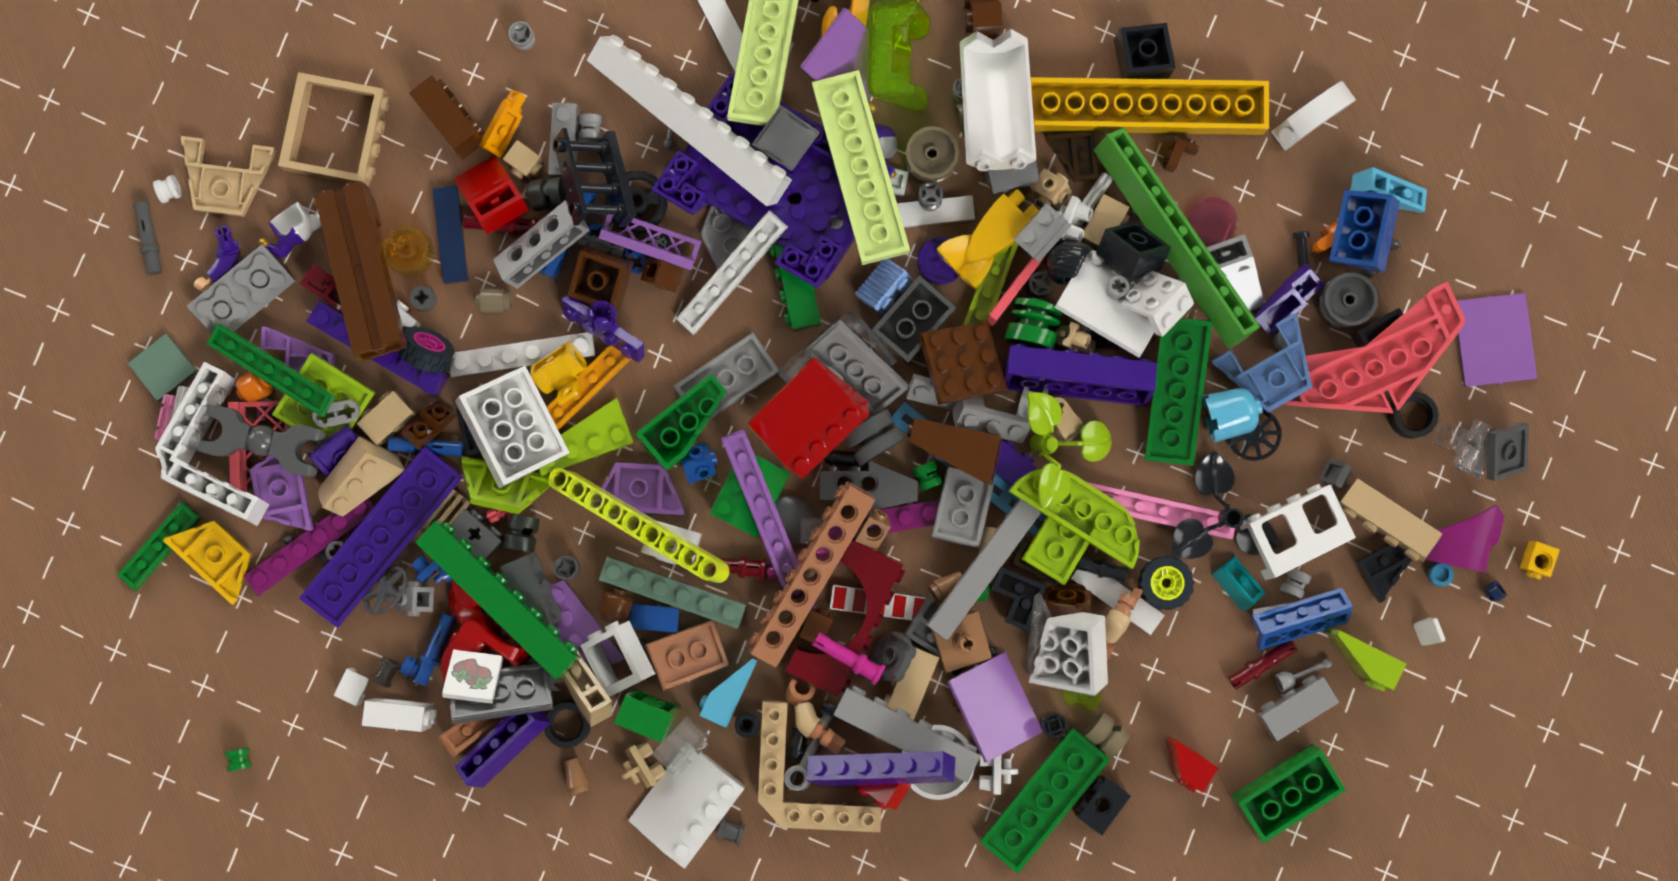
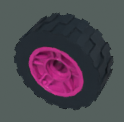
M417 326L405 329L404 334L408 348L397 351L401 359L424 372L441 373L446 371L455 351L452 343L431 329Z

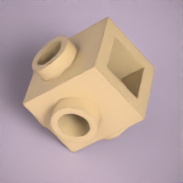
M1044 168L1039 174L1040 181L1033 182L1030 189L1042 206L1047 203L1058 211L1062 205L1068 202L1072 190L1065 176L1060 173L1055 175Z

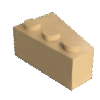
M358 437L317 489L316 493L324 509L343 517L402 474L405 469L397 454Z

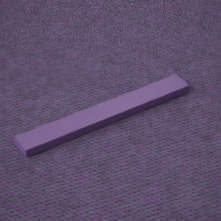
M742 429L722 437L721 440L783 589L786 585L785 578L791 569L795 570L798 561L746 432ZM800 589L794 590L791 597L800 598L803 595V591Z

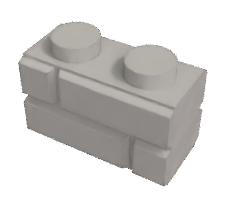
M1045 203L1039 210V213L1031 219L1014 241L1040 262L1072 225L1050 205Z

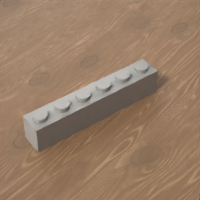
M853 685L852 689L846 688L834 712V716L906 752L944 751L956 757L955 777L968 783L981 757L976 752V746L966 741L962 745L954 741V735L944 730L938 733L932 730V724L922 719L916 722L910 719V713L900 708H897L896 711L888 708L889 703L881 698L875 697L872 700L866 697L867 692Z

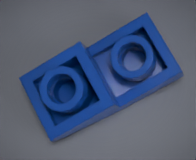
M633 604L630 623L633 629L677 633L680 608Z

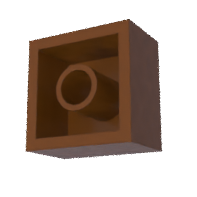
M589 246L581 249L567 296L589 304L604 300L608 301L609 305L612 304L615 309L620 308L634 262Z

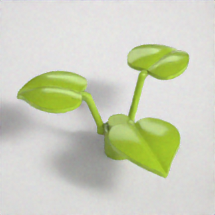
M1032 392L1027 393L1028 423L1031 430L1035 433L1030 439V448L1034 453H1040V457H1044L1051 462L1042 468L1038 483L1040 508H1047L1066 499L1071 489V479L1068 472L1061 470V464L1048 454L1056 451L1058 446H1082V457L1087 461L1096 462L1108 454L1112 439L1109 430L1102 422L1089 421L1081 429L1080 436L1082 441H1057L1053 435L1049 434L1054 432L1053 426L1059 424L1062 419L1060 404L1048 394Z

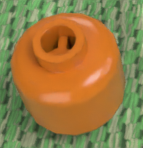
M250 371L239 377L236 382L237 396L244 402H260L273 391L272 385Z

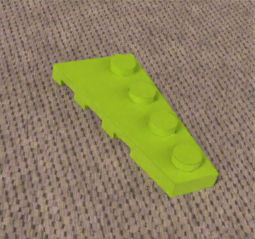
M615 398L561 434L569 454L539 468L543 477L550 474L555 468L565 469L634 444L618 399Z

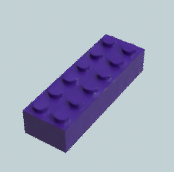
M1016 344L1015 346L1010 345L1005 361L1004 379L1007 389L1023 392L1024 387H1029L1028 391L1043 393L1045 387L1049 389L1048 395L1147 407L1156 388L1157 363L1143 358L1129 360L1124 356L1104 357L1099 353L1079 354L1075 350H1064L1062 352L1054 351L1050 347H1040L1037 349L1029 348L1025 344Z

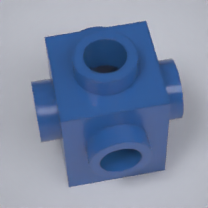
M705 442L691 447L687 455L681 460L689 484L717 475L714 465L718 464L713 450L708 451Z

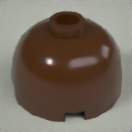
M1066 582L1065 585L1059 583V587L1053 589L1052 585L1046 588L1043 595L1044 612L1048 618L1080 612L1090 613L1091 591H1085L1084 585L1074 582Z

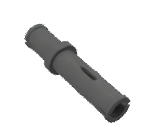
M136 202L133 204L142 246L140 254L144 257L146 275H157L162 273L158 255L160 247L156 244L149 202Z

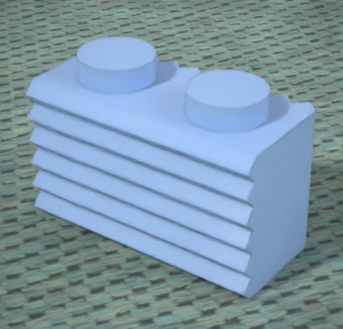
M885 259L880 262V265H877V268L874 269L871 276H868L865 283L859 287L855 295L865 305L880 316H883L895 304V300L899 295L909 288L910 282L913 279L906 270L891 260Z

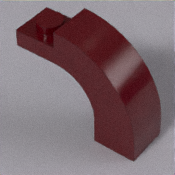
M312 263L299 284L342 312L334 277Z

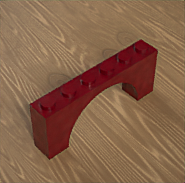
M853 538L841 557L840 562L847 565L861 581L866 594L867 610L862 627L843 646L859 655L862 648L868 649L873 638L869 634L873 626L878 628L884 616L880 611L884 604L889 606L895 594L891 589L895 582L900 584L905 570L902 569L904 563L878 550L875 551L864 546ZM798 646L785 671L839 697L840 693H844L852 681L848 679V676L853 668L823 651H812Z

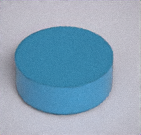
M1436 562L1428 568L1427 577L1431 584L1442 587L1452 582L1454 572L1450 565Z

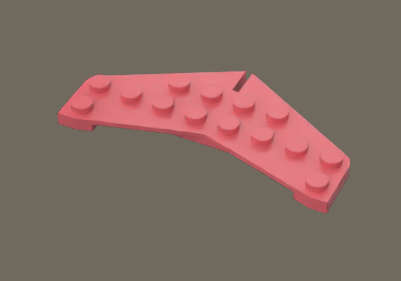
M1448 281L1432 289L1366 346L1307 355L1306 358L1313 388L1286 402L1284 405L1394 413L1384 393L1388 390L1399 411L1465 324V316Z

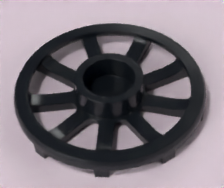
M1262 409V414L1269 417L1261 425H1257L1252 432L1243 434V436L1231 440V438L1227 439L1231 450L1245 460L1259 461L1266 459L1280 445L1282 438L1281 426L1276 417ZM1273 421L1277 430L1264 431V427ZM1277 435L1275 445L1267 441L1264 436ZM1245 440L1247 443L1242 453H1240L1234 447V444ZM1259 443H1264L1271 450L1261 455ZM1250 445H1255L1257 457L1246 456Z

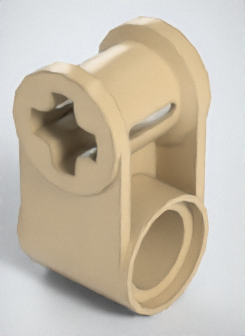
M1054 397L1062 410V419L1059 424L1054 426V429L1063 441H1071L1080 435L1084 424L1063 398Z

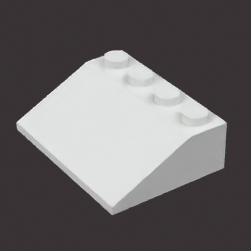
M1092 249L1082 263L1078 275L1070 279L1054 308L1140 358L1155 331L1148 317L1123 308L1120 300H1113L1107 296L1105 292L1106 284L1112 277L1122 275L1114 267L1107 265L1101 257L1095 254L1096 251ZM1142 277L1132 280L1127 279L1130 285L1129 291L1142 279ZM1117 283L1112 287L1117 289L1118 293L1122 290V286H1118Z
M526 366L460 395L455 400L499 488L569 454Z
M688 741L657 781L658 783L654 785L628 820L663 853L684 869L746 786Z

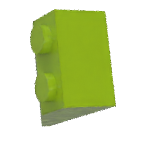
M1326 630V635L1357 676L1365 680L1364 685L1382 692L1385 689L1394 691L1406 663L1340 630Z

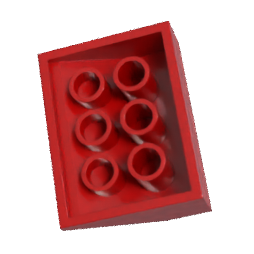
M813 357L748 424L781 462L803 479L869 416V402L817 358Z

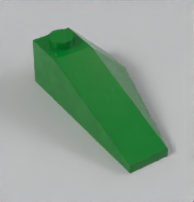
M711 373L636 432V440L655 462L665 471H668L687 455L727 391Z

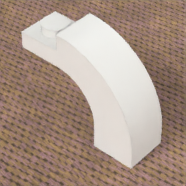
M1343 81L1303 106L1271 132L1286 151L1321 124L1340 113L1356 101V99Z

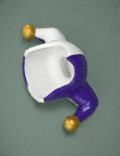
M299 202L294 203L268 223L278 237L277 245L270 244L267 239L261 238L258 240V246L263 243L273 255L279 258L287 257L295 245L304 243L309 239L312 232L322 227L318 210L316 214H308Z

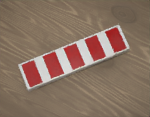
M833 585L830 609L866 614L867 600L865 590ZM895 593L889 606L884 604L880 613L884 614L883 617L913 620L926 598Z

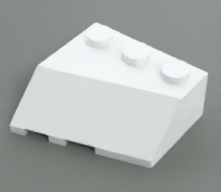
M1080 612L1048 618L1040 641V651L1035 659V668L1030 676L1029 683L1095 696L1108 684L1105 616Z

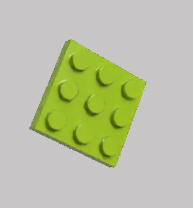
M311 353L299 372L335 394L336 397L333 402L347 399L356 401L361 408L359 417L352 422L330 427H319L313 421V411L286 394L272 415L291 427L299 424L326 431V436L323 441H325L347 424L353 429L376 392L318 355ZM346 404V408L340 410L339 415L348 414L349 417H352L351 414L355 412V409L350 408L349 404ZM334 412L326 413L325 417L318 415L319 419H324L325 423H327L328 418L335 416Z

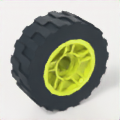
M1171 556L1156 557L1147 562L1146 566L1141 569L1140 577H1138V588L1143 591L1142 598L1148 604L1154 606V608L1163 610L1176 609L1183 606V603L1188 601L1190 595L1193 594V573L1189 570V566L1178 558ZM1165 578L1171 580L1168 588L1162 585V581Z

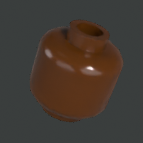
M614 586L613 589L603 592L598 607L603 620L610 623L618 621L620 624L621 621L628 619L633 605V598L627 594L628 590Z

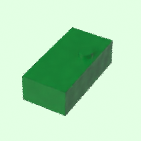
M635 689L625 695L614 724L662 743L670 735L681 707Z
M1310 744L1230 797L1255 837L1264 844L1345 792L1346 789L1323 751L1314 744Z

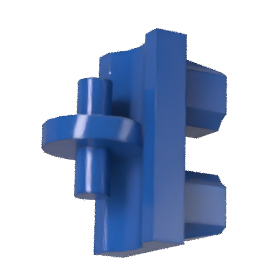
M420 556L412 563L413 568L418 573L416 578L421 583L423 581L426 583L437 572L439 574L433 578L437 584L443 579L448 582L453 580L435 561L430 564L424 556Z

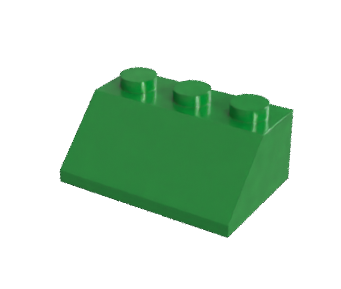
M755 455L775 504L791 473ZM732 468L709 514L758 538L759 530Z

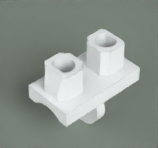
M1072 196L1068 206L1062 205L1058 212L1072 225L1060 240L1081 242L1084 230L1076 227L1079 219L1089 222L1093 215V210L1091 207L1083 204L1078 197Z
M1001 755L986 763L982 756L979 759V766H992V775H979V789L1001 795V774H1004V783L1011 784V775L1018 774V769L1011 768V759L1009 758L1004 759V768H1001Z

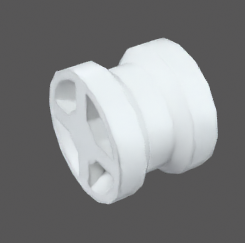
M174 175L167 176L166 180L153 181L154 190L161 203H167L173 197L176 199L182 197L180 184Z

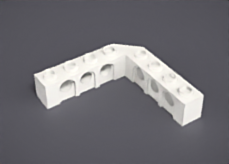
M204 362L155 447L157 457L160 458L162 466V477L168 483L258 526L270 504L189 465L197 450L198 442L203 439L214 420L213 417L206 415L207 405L221 406L236 381L225 371Z

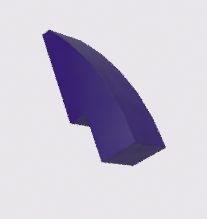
M1305 263L1272 294L1254 318L1269 335H1272L1278 330L1276 323L1293 313L1297 314L1308 305L1306 301L1324 287L1325 284L1310 266Z

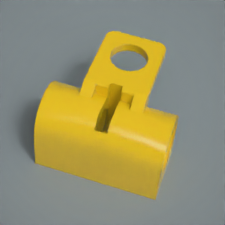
M569 340L531 365L530 376L533 382L545 394H549L556 389L558 391L557 403L562 405L579 393L578 374L587 369V363L582 354ZM572 389V391L568 395L564 396L569 390Z

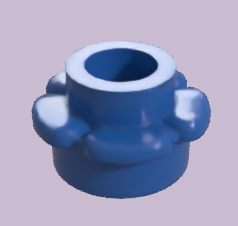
M406 657L399 671L400 674L405 676L404 679H407L408 676L414 677L420 665L416 662L417 657Z

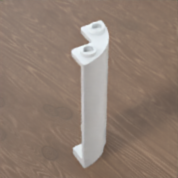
M1012 29L994 40L975 31L960 41L966 164L976 167L979 171L1023 169L1027 164L1036 161L1028 38Z

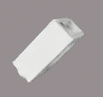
M616 621L605 627L607 632L602 634L601 630L587 636L589 641L580 645L597 680L609 697L655 674L630 621L621 625ZM613 635L633 673L618 681L600 645V642Z
M376 697L364 702L362 726L422 732L430 729L432 724H435L437 710H434V703Z

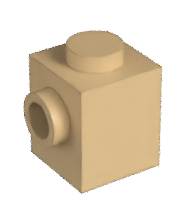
M516 140L503 158L506 164L512 167L510 172L519 179L525 177L531 180L533 176L537 177L543 169V159L518 140Z

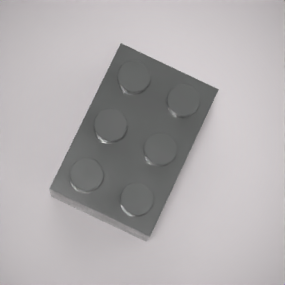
M919 275L871 330V334L908 365L922 349L919 335L922 332L938 330L953 314L956 307Z

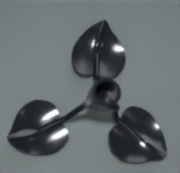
M1211 452L1200 462L1195 473V485L1203 495L1213 493L1214 498L1224 509L1218 514V523L1205 529L1203 524L1197 519H1185L1176 526L1173 533L1172 553L1179 558L1195 559L1206 555L1213 546V539L1207 533L1208 531L1221 527L1240 529V526L1248 523L1246 518L1254 515L1247 514L1243 518L1240 510L1230 508V504H1227L1218 495V493H1227L1231 490L1235 482V475L1232 467L1217 452ZM1266 521L1262 524V529L1271 548L1276 549L1279 547L1277 535L1270 523ZM1248 528L1240 529L1235 536L1238 548L1249 555L1260 554Z

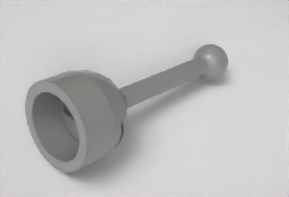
M1326 658L1322 663L1294 675L1286 671L1275 674L1274 679L1277 687L1282 693L1289 691L1294 687L1296 679L1324 667L1330 668L1332 661Z

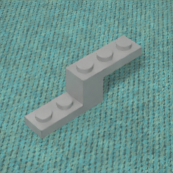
M913 374L905 393L906 399L952 410L956 427L999 435L1003 439L1022 444L1030 429L1028 418L986 408L983 397L938 405L931 378Z

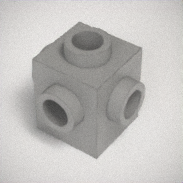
M407 581L406 589L400 600L396 603V610L405 611V616H420V612H433L434 587L422 586L420 581ZM397 586V591L400 592L402 586Z

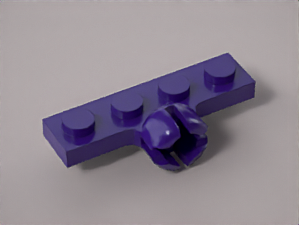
M566 295L562 299L563 314L569 321H575L586 332L595 334L606 345L615 347L628 359L632 358L639 363L645 357L644 343L617 325V311L612 304L609 305L608 301H596L592 304L593 309L573 297Z

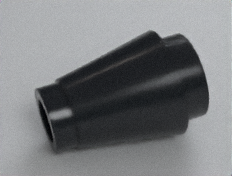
M743 713L735 721V730L742 737H752L759 730V721L755 715ZM744 720H751L752 726L750 728L745 727L743 724Z

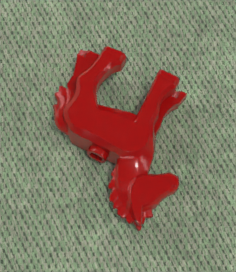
M452 580V589L449 591L450 598H448L450 603L448 606L453 610L451 614L461 623L459 631H456L450 637V644L442 656L441 675L444 684L453 650L488 654L493 649L513 666L525 665L530 658L525 649L519 644H510L501 637L490 618L479 608L480 605Z

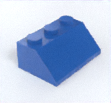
M1344 190L1329 261L1361 270L1385 273L1400 201L1389 194Z

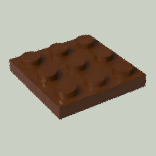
M988 321L922 332L919 335L938 405L1004 393L1008 390Z

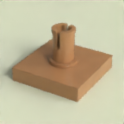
M978 611L967 613L948 640H944L932 630L945 673L992 658Z

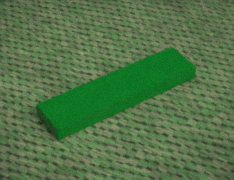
M181 502L119 571L117 576L134 591H138L173 551L163 540L166 537L194 528L202 517L185 502Z

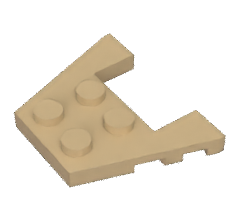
M181 136V143L185 152V165L189 174L188 182L193 210L244 217L276 155L277 149L253 145L249 169L202 164L206 140Z

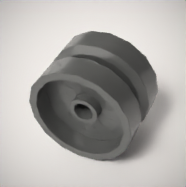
M1344 273L1333 278L1320 289L1317 297V310L1321 319L1329 326L1337 329H1351L1368 321L1375 313L1378 305V294L1373 283L1358 273Z
M887 409L862 421L844 439L849 448H854L864 443V446L854 454L860 466L868 463L905 439L899 428L883 432L894 420Z

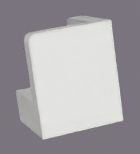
M348 668L334 696L354 706L361 705L366 696L363 692L369 679L356 673V669Z

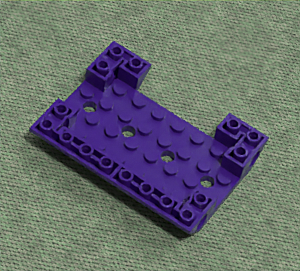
M730 73L707 109L713 113L715 119L729 125L735 135L745 138L750 143L749 146L762 152L753 146L752 143L764 126L728 121L727 119L735 75ZM780 102L781 106L820 131V133L792 171L765 154L771 164L784 169L786 176L792 180L777 204L764 205L692 145L689 144L683 153L677 151L651 189L652 192L691 215H694L709 204L751 230L771 210L788 226L775 242L776 245L784 249L776 260L775 265L812 287L818 289L831 277L854 242L855 238L824 127ZM886 163L891 180L895 168ZM793 194L801 196L802 200L799 204L793 205L789 203L788 198ZM834 218H838L843 222L842 226L838 229L829 226V222Z

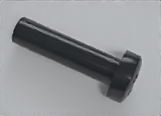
M1308 231L1292 234L1293 239L1297 241L1298 268L1305 263L1308 264L1306 238L1310 237V232Z

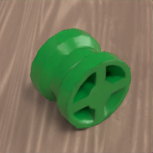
M249 747L224 752L225 758L228 759L227 772L252 767V762L248 759Z

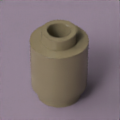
M481 289L480 294H476V308H480L481 313H505V311L512 308L511 291H505V289Z

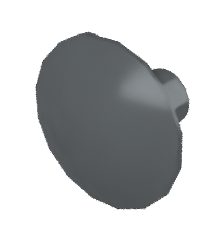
M785 496L777 499L775 506L790 543L801 542L809 535L813 527L811 508L798 497Z

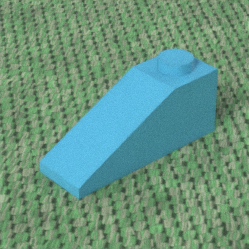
M1374 167L1352 175L1351 190L1393 195L1400 201L1399 209L1419 213L1425 212L1427 189Z
M752 658L711 691L709 696L703 695L698 706L702 710L699 716L726 728L758 659Z

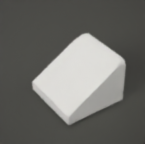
M1428 617L1413 624L1422 646L1445 641L1438 619Z

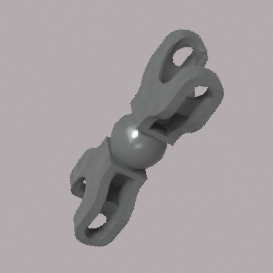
M207 405L206 415L220 421L222 434L215 441H199L197 446L199 452L228 457L235 454L238 450H249L257 456L269 455L276 457L286 472L310 477L316 476L317 467L303 460L301 448L309 440L323 441L326 431L297 424L284 432H276L266 425L256 427L248 425L238 410Z

